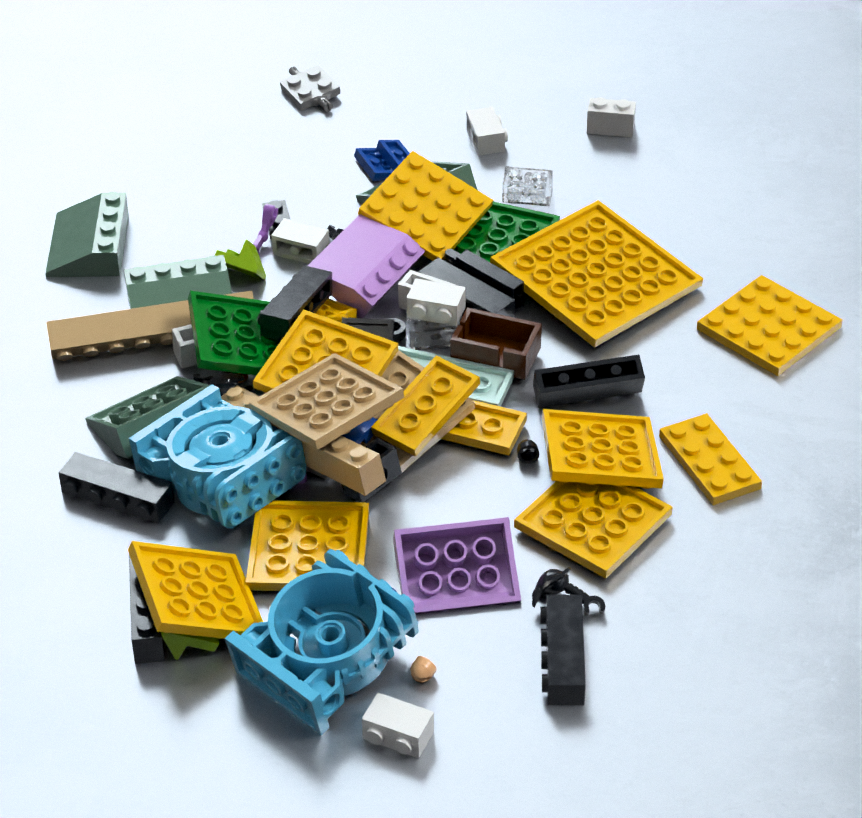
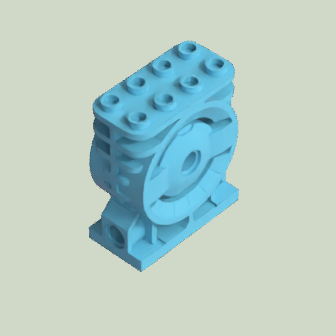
M213 384L129 438L136 471L172 482L175 485L180 502L185 507L196 513L209 515L211 519L220 522L226 528L236 527L298 484L306 475V461L301 440L291 436L282 429L272 426L267 419L254 410L233 406L222 400L220 389Z
M329 549L324 554L326 564L316 561L312 565V571L296 577L279 591L271 604L268 622L253 623L241 635L232 631L225 638L236 673L321 736L330 728L328 718L344 703V696L357 692L373 682L383 671L388 660L394 656L393 647L402 649L407 644L405 635L413 638L419 633V623L413 609L415 605L407 595L398 594L392 590L385 580L376 579L370 575L363 565L354 564L342 551H335L333 549ZM361 622H362V623L368 628V630L370 631V633L368 634L367 637H366L365 630H364L363 625L361 624ZM290 634L298 638L301 655L295 653L296 639L291 637Z

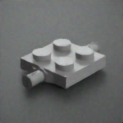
M319 65L300 72L296 66L290 67L288 72L292 76L280 81L281 90L301 111L320 105L328 112V109L330 111L333 108L332 103L328 100L341 94L340 86Z

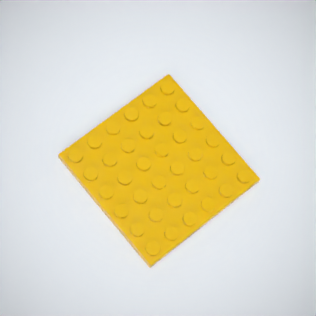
M599 200L490 258V263L524 281V292L594 348L702 286L704 279Z

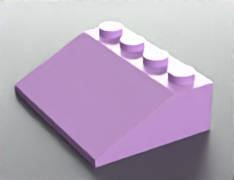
M359 214L308 266L331 271V296L340 303L356 308V318H364L416 264L425 250L408 234Z
M509 517L394 530L393 544L401 594L407 595L413 601L415 614L521 602Z

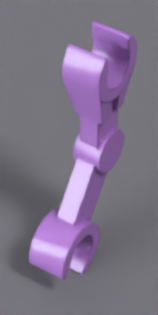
M266 204L263 209L262 228L253 242L258 254H260L262 244L268 240L269 228L273 225L278 215V208H275L274 205Z

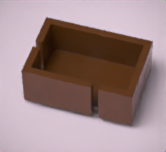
M467 308L460 320V325L457 326L450 339V356L514 370V378L526 380L541 349L542 324Z

